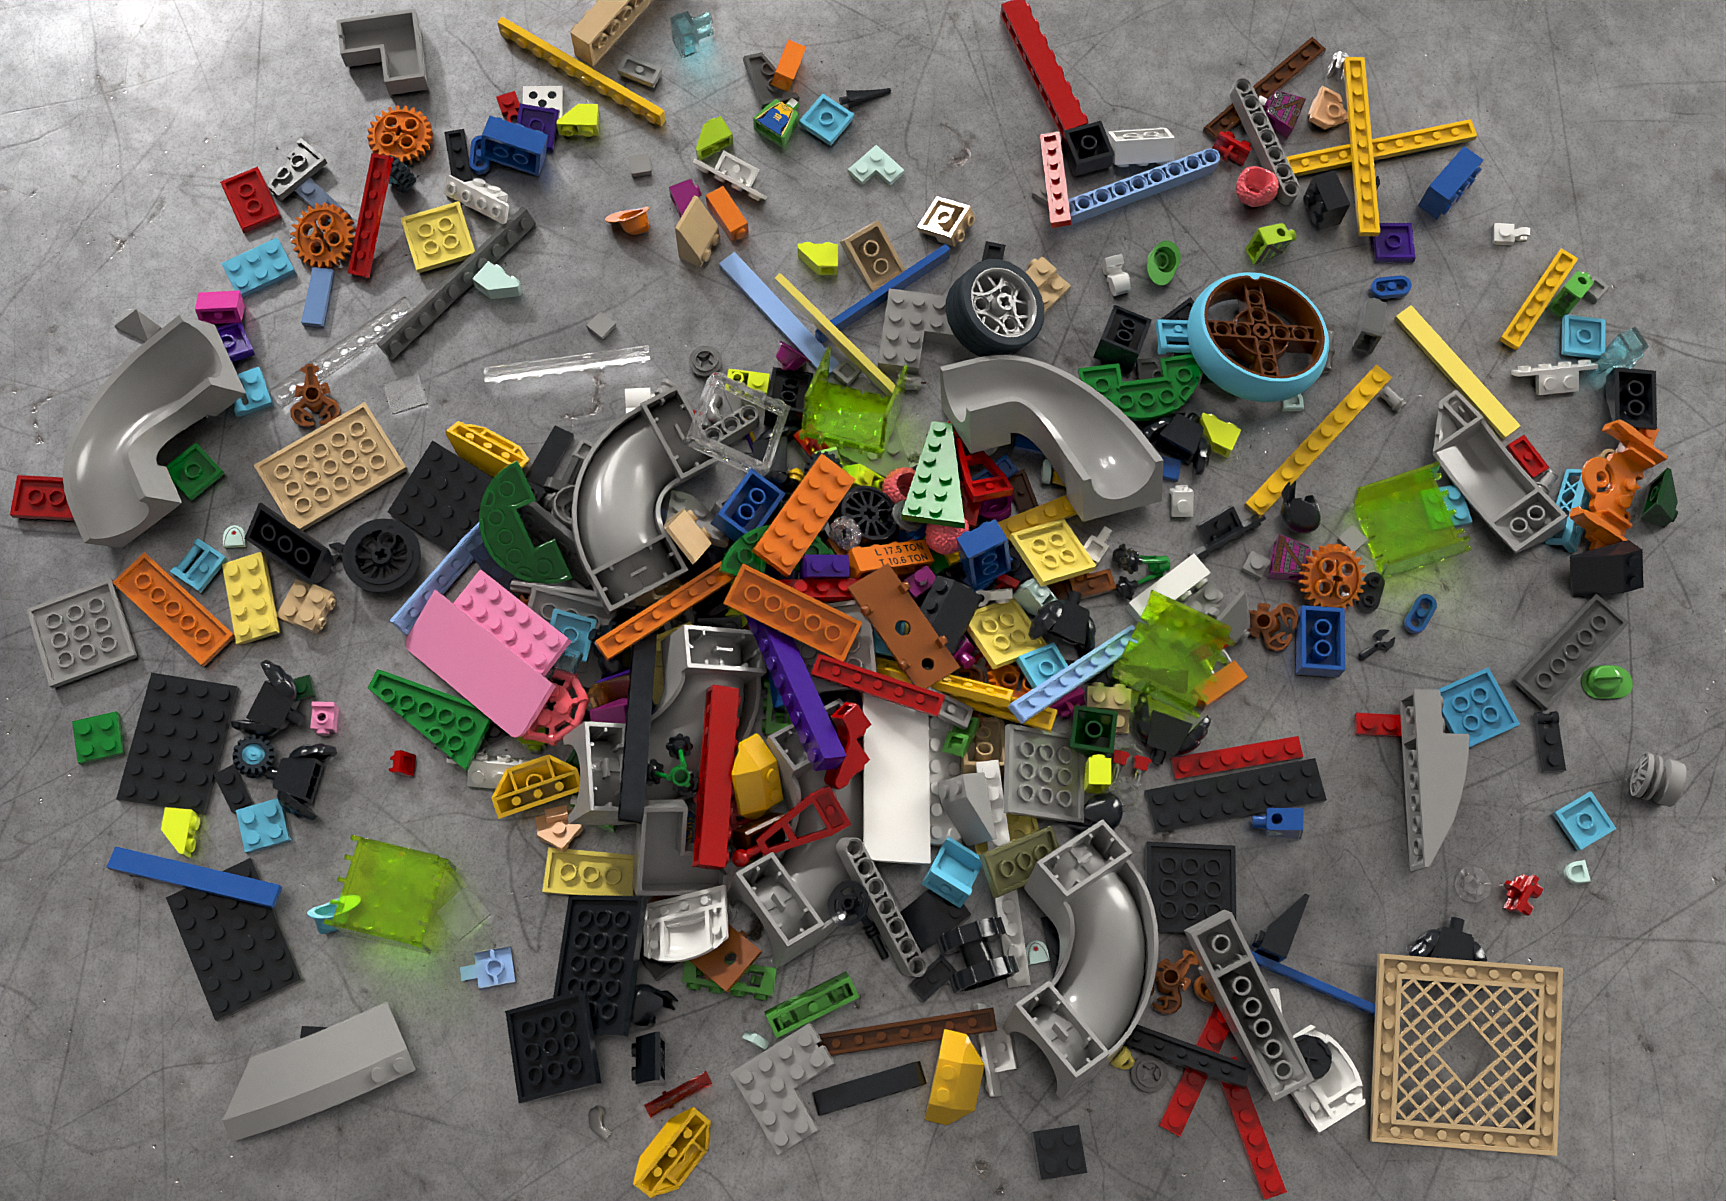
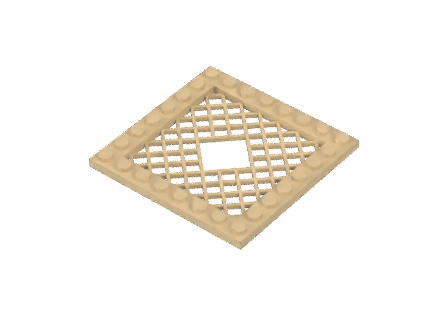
M1378 953L1370 1141L1557 1156L1563 968ZM1402 979H1409V980L1402 986ZM1416 980L1432 982L1423 989ZM1439 982H1451L1455 984L1452 985L1446 991V989ZM1412 983L1421 991L1413 999L1404 991ZM1462 983L1477 984V986L1469 992ZM1435 984L1444 993L1436 1001L1427 993ZM1485 985L1501 987L1492 994ZM1458 986L1466 994L1459 1003L1450 995ZM1508 987L1524 989L1515 996ZM1482 988L1489 998L1480 1005L1473 995ZM1503 990L1512 998L1504 1007L1496 999ZM1526 992L1535 1000L1528 1008L1519 1001ZM1401 994H1402V995L1405 997V999L1409 1002V1003H1408L1407 1005H1405L1402 1009H1401ZM1423 995L1431 1003L1424 1012L1415 1004ZM1447 997L1454 1007L1445 1014L1438 1004ZM1470 999L1477 1006V1009L1468 1016L1461 1006ZM1492 1000L1501 1009L1493 1017L1484 1009ZM1515 1002L1523 1010L1516 1019L1507 1011ZM1411 1006L1419 1013V1016L1412 1023L1403 1015ZM1536 1007V1017L1534 1018L1530 1011ZM1434 1008L1443 1016L1435 1024L1426 1017ZM1456 1010H1459L1466 1018L1458 1026L1449 1018ZM1480 1011L1488 1019L1481 1028L1472 1020ZM1504 1013L1511 1023L1502 1030L1495 1020ZM1527 1015L1534 1025L1525 1032L1518 1022ZM1400 1017L1408 1025L1402 1032H1400ZM1422 1019L1431 1027L1423 1035L1414 1027ZM1445 1020L1454 1029L1446 1037L1437 1029ZM1469 1022L1499 1057L1465 1086L1436 1051ZM1492 1024L1499 1031V1034L1490 1041L1483 1031ZM1514 1026L1523 1034L1515 1042L1506 1034ZM1410 1029L1419 1038L1411 1046L1402 1038ZM1534 1030H1535V1042H1534V1041L1532 1040V1038L1529 1036ZM1433 1031L1441 1038V1041L1434 1048L1425 1040ZM1502 1037L1511 1045L1503 1053L1494 1045ZM1525 1038L1533 1046L1526 1055L1517 1047ZM1399 1041H1400V1042L1406 1047V1049H1407V1050H1405L1400 1056H1399ZM1421 1042L1430 1050L1422 1059L1413 1051ZM1513 1049L1521 1056V1059L1514 1066L1505 1058ZM1411 1053L1418 1062L1408 1070L1401 1060ZM1533 1054H1534V1065H1533V1064L1530 1062V1060L1528 1059V1058H1530ZM1432 1055L1441 1063L1433 1071L1424 1063ZM1501 1060L1510 1068L1502 1077L1494 1070V1067ZM1524 1062L1533 1070L1526 1078H1523L1516 1070ZM1398 1064L1406 1072L1400 1079H1398ZM1420 1066L1429 1074L1421 1082L1412 1074ZM1442 1068H1445L1452 1076L1444 1084L1435 1076ZM1489 1071L1498 1079L1490 1088L1481 1079ZM1512 1073L1521 1081L1514 1089H1511L1504 1081ZM1407 1077H1410L1417 1085L1409 1093L1400 1085ZM1534 1077L1532 1088L1527 1082ZM1431 1078L1440 1086L1432 1095L1423 1087ZM1454 1080L1463 1088L1455 1097L1447 1090V1087ZM1477 1082L1486 1090L1478 1099L1469 1090ZM1500 1084L1509 1092L1501 1100L1492 1092ZM1525 1085L1532 1095L1523 1102L1516 1095V1092ZM1397 1087L1405 1095L1398 1103ZM1419 1089L1428 1097L1420 1106L1411 1098ZM1442 1091L1451 1099L1443 1108L1434 1099ZM1465 1093L1474 1101L1467 1109H1464L1457 1101ZM1490 1094L1497 1104L1487 1111L1480 1102ZM1513 1096L1520 1106L1511 1113L1504 1103ZM1407 1100L1416 1108L1408 1117L1399 1109ZM1531 1101H1533V1110H1532V1112H1531L1530 1109L1527 1107V1105H1528ZM1430 1102L1439 1110L1431 1119L1422 1110ZM1453 1104L1462 1112L1455 1120H1452L1445 1112ZM1478 1105L1485 1115L1475 1122L1468 1113ZM1501 1107L1508 1117L1499 1124L1492 1114ZM1524 1109L1531 1119L1522 1126L1515 1116ZM1396 1111L1403 1119H1396ZM1420 1113L1426 1121L1411 1119ZM1443 1114L1450 1123L1434 1121ZM1466 1116L1472 1124H1459L1458 1122ZM1489 1118L1495 1126H1484L1481 1124ZM1512 1120L1519 1128L1504 1126Z

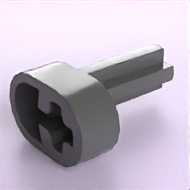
M572 457L562 480L548 477L543 488L548 494L559 492L566 486L573 485L584 461L580 460L579 457Z

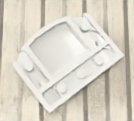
M726 885L648 903L643 929L644 956L660 962L687 961L711 952L728 939Z
M1309 1025L1293 1035V1038L1300 1035L1321 1038L1328 1045L1332 1053L1331 1067L1322 1079L1310 1082L1290 1094L1303 1111L1307 1121L1320 1133L1364 1106L1365 1099L1362 1098L1361 1087L1363 1085L1359 1073L1345 1050L1328 1034L1324 1035L1314 1030L1315 1026Z

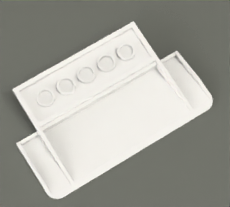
M863 693V713L872 724L863 735V750L870 759L863 769V844L872 861L920 865L930 864V845L942 846L948 837L962 844V837L942 807L938 794L939 782L961 775L960 757L942 752L948 731H952L954 725L940 718Z

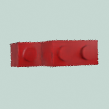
M845 702L830 716L837 727L838 738L847 756L837 769L827 770L824 782L826 785L829 784L831 788L838 790L847 786L849 780L855 774L861 772L865 764L870 761L856 739L862 737L866 733V729L872 724L859 705Z

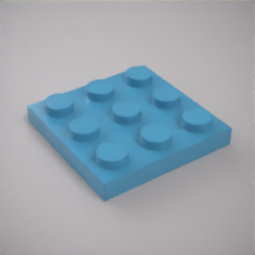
M1489 667L1437 689L1440 690L1444 700L1442 717L1451 734H1469V748L1520 725Z

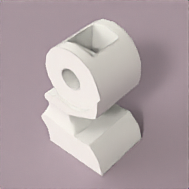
M1122 254L1104 258L1101 264L1113 296L1131 292L1129 275L1126 272H1122L1121 269L1124 264Z

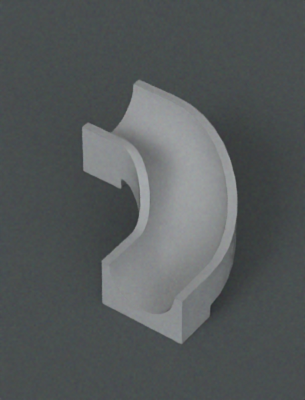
M179 314L134 351L113 372L82 413L67 446L63 467V484L69 508L84 543L123 548L182 503L167 467L157 465L156 457L159 450L167 441L207 414L212 416L219 415L246 394L214 324Z
M990 355L940 367L942 410L970 453L1011 444L1010 433H1019L1026 436L1042 451L1066 486V498L1083 522L1162 501V457L1139 428L1118 407L1080 379L1045 362L1015 355Z
M679 384L640 403V406L626 413L613 423L593 445L577 477L571 513L574 543L585 574L607 615L614 613L624 605L655 588L680 578L688 571L670 535L664 529L660 514L661 502L666 494L675 487L715 467L719 458Z
M684 624L661 641L664 690L658 704L651 712L648 761L656 759L658 763L663 764L664 768L662 771L665 774H670L672 768L680 766V760L676 756L670 757L666 744L669 743L670 737H675L681 733L683 736H689L690 742L693 744V749L690 750L691 754L684 757L687 763L686 769L689 772H693L694 777L699 778L706 689L712 685L739 688L741 704L737 709L739 727L736 730L735 739H737L739 746V742L748 738L759 708L761 676L767 673L766 662L751 630ZM584 721L563 737L564 746L574 747L580 764L579 794L574 809L568 815V824H631L618 822L625 724ZM738 746L736 752L734 753L735 756H737L739 752ZM661 778L658 785L653 784L651 787L646 784L645 800L685 801L690 797L685 795L678 796V791L673 790L674 782L672 780L667 781Z
M840 698L824 706L837 736V727L830 716L844 704ZM793 724L768 736L765 744L777 759L782 794L790 811L809 794L826 786L824 778L827 770H813ZM862 736V737H860V738H858V739H856V740L858 741V743L860 744V746L863 748V736ZM863 770L855 774L844 788L840 790L832 788L851 822L850 826L826 838L780 851L776 854L771 852L739 870L734 875L727 898L731 903L736 900L743 901L758 916L769 936L773 950L772 962L776 968L813 948L839 926L830 917L828 900L831 892L838 884L852 879L837 853L836 845L844 837L858 838L863 842ZM813 803L789 821L797 837L826 828ZM851 842L848 844L849 853H851L853 849ZM860 863L858 866V870L860 873L863 870L862 863ZM855 887L847 888L842 893L844 895L854 893ZM837 900V901H836V911H837V914L839 915V914H841V913L839 912V909H838V902H839V900Z
M1103 819L1036 862L1024 890L1053 922L1058 931L1060 940L1058 966L1051 982H1046L1014 1005L1002 1028L1007 1035L1015 1031L1023 1033L1040 1047L1055 1072L1057 1079L1056 1094L1061 1101L1099 1074L1119 1053L1144 1012L1152 991L1157 969L1159 948L1158 925L1152 899L1140 873L1129 860L1133 852Z

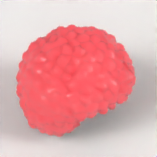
M1257 166L1245 168L1236 183V193L1241 203L1251 207L1269 204L1275 198L1279 188L1277 176L1270 170Z
M901 467L891 471L885 477L881 491L888 495L894 504L906 500L915 470L911 467Z
M964 518L965 529L927 524L925 531L926 544L929 548L942 555L956 553L958 551L956 538L960 537L962 533L969 531L968 521Z

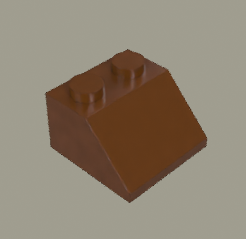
M770 812L759 819L738 826L733 830V846L736 850H747L756 845V838L782 818L784 814ZM783 828L766 840L768 846L785 841ZM761 852L751 857L749 861L763 855V853Z

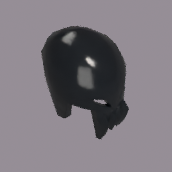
M1296 481L1291 485L1288 482L1281 493L1283 502L1280 514L1283 523L1295 533L1309 534L1317 530L1321 522L1318 502L1314 495L1305 496L1304 500L1302 498H1295Z
M1112 793L1096 794L1089 797L1083 810L1085 818L1092 820V823L1090 825L1068 823V827L1081 834L1103 819L1114 830L1122 820L1123 805L1119 798Z
M649 984L635 985L630 1025L641 1027L655 1025V1013L662 1007L675 1010L672 1002H678L677 998L668 990L661 991Z

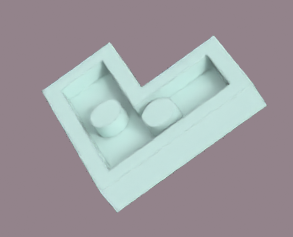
M875 145L848 169V174L861 186L875 174L891 186L904 174V169Z

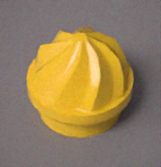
M799 468L790 469L786 473L788 477L798 484L805 477L802 469Z

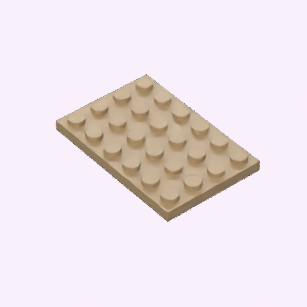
M365 402L253 465L286 520L302 531L408 470Z

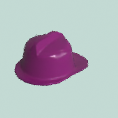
M779 341L780 346L776 353V358L784 371L788 369L797 371L806 362L812 363V361L790 345Z
M1014 488L1011 496L982 501L979 514L985 517L988 522L995 519L997 522L1009 518L1012 511L1011 504Z

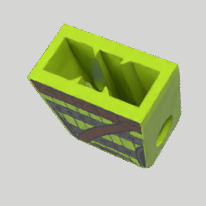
M1283 223L1257 229L1245 250L1253 265L1283 254L1288 245L1296 241L1297 235L1293 229L1287 230Z

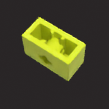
M1092 755V758L1089 757L1084 765V793H1106L1111 786V758H1105L1104 755Z

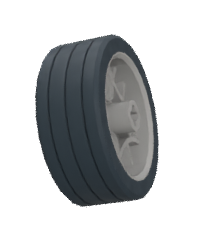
M987 259L978 262L958 278L949 289L946 298L948 324L957 340L967 350L979 357L1014 355L1033 341L1043 326L1045 308L1039 289L1026 272L1011 262L1000 259Z

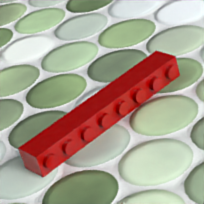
M1011 0L1001 4L1000 17L1061 137L1064 130L1088 124L1087 115L1082 113L1080 102L1077 97H1074L1070 82H1066L1063 69L1056 62L1054 51L1050 50L1045 34H1042L1040 31L1038 20L1034 19L1030 4L1026 3L1025 0Z
M712 685L706 689L692 867L720 870L725 868L729 861L727 842L731 838L729 819H731L733 813L730 802L734 794L732 783V770L735 762L734 753L738 746L735 735L739 727L737 709L741 704L739 688Z

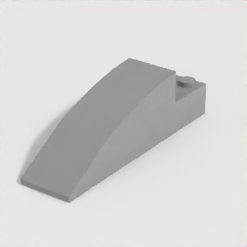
M1414 689L1400 697L1410 872L1430 867L1453 824L1466 778L1469 734L1443 733L1445 729V720L1442 718L1444 700L1440 690Z
M1224 909L1184 930L1201 964L1198 970L1271 1100L1274 1102L1314 1081L1232 912Z

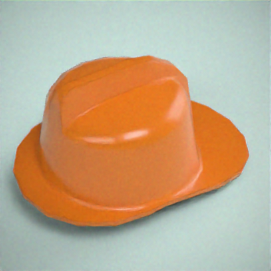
M650 207L620 211L607 216L605 221L608 223L618 222L626 233L637 235L649 230V220L646 211Z

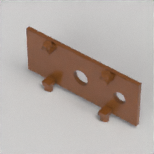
M889 563L847 587L861 608V613L867 617L897 661L899 669L904 671L913 685L927 689L960 668L945 646L949 642L945 635L938 636L909 594L908 590L911 589L907 581L902 583ZM899 621L906 622L910 627L909 634H898L895 629L896 623ZM922 660H931L933 669H924L922 667Z
M657 895L653 896L648 903L680 895ZM729 924L728 939L711 952L688 960L704 973L702 975L708 981L713 980L727 993L762 953L758 947L747 939L748 935L743 930L738 932ZM728 954H736L737 958L733 964L728 965L725 963V958Z

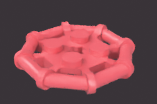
M551 668L545 678L553 683V678L565 680L563 686L553 683L556 686L534 723L522 738L526 741L534 740L556 746L557 742L561 741L565 735L582 724L591 698L585 692L576 672H566ZM572 687L578 696L576 698H572L569 693ZM550 702H556V704L553 706V711H550L549 709L546 710V707ZM574 706H578L575 717L573 719L571 718L572 715L570 714L572 708L574 709ZM567 722L570 724L557 732V728L561 727ZM540 727H545L549 729V734H543L537 731Z

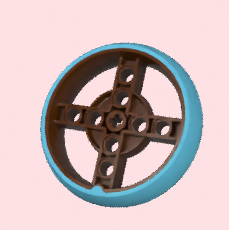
M1248 272L1228 275L1205 288L1195 300L1189 314L1187 327L1188 342L1195 361L1211 381L1237 397L1255 402H1278L1290 399L1306 391L1314 384L1325 367L1329 352V337L1322 315L1304 293L1279 278ZM1227 300L1238 301L1240 313L1232 321L1207 319V311L1211 306ZM1266 306L1282 314L1293 325H1285L1276 315L1266 311ZM1222 349H1232L1240 359L1250 363L1251 370L1232 360ZM1285 352L1308 354L1306 369L1292 375L1280 376L1277 360Z

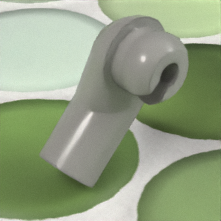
M596 1105L590 1109L588 1114L589 1128L602 1140L606 1141L612 1132L602 1124V1117L605 1114L604 1108Z

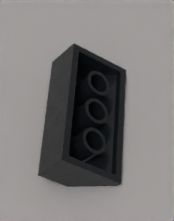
M263 503L258 504L244 539L311 585L327 579L334 563L330 550Z
M937 575L920 610L938 636L945 635L949 641L945 646L953 656L983 597L955 580ZM922 660V666L933 669L931 660Z

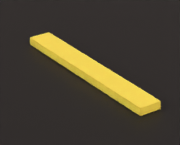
M779 273L774 278L772 284L840 351L859 367L890 399L898 392L899 388L782 274Z
M1412 305L1394 318L1503 440L1519 429L1521 425Z

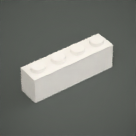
M1193 554L1130 601L1126 610L1141 628H1144L1146 625L1152 626L1160 619L1158 616L1163 612L1166 614L1171 612L1176 607V602L1179 600L1184 602L1192 595V590L1196 587L1199 590L1208 583L1207 578L1211 572Z

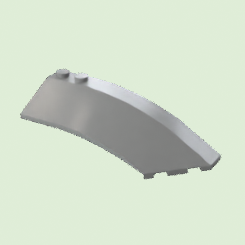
M1457 390L1440 400L1433 456L1459 492L1496 534L1515 553H1518L1551 538L1564 529L1568 515L1525 472L1485 422L1484 417Z
M383 1003L294 1042L250 1057L245 1072L232 1097V1101L222 1119L231 1142L318 1113L415 1071L388 1003Z

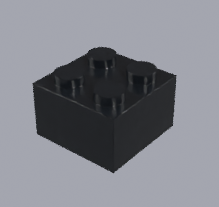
M1102 121L1063 131L1061 145L1073 176L1111 167L1114 152Z
M1336 170L1313 176L1303 197L1305 206L1311 212V220L1316 224L1318 230L1341 224L1350 206Z
M1079 1125L1030 1133L1038 1181L1087 1173Z

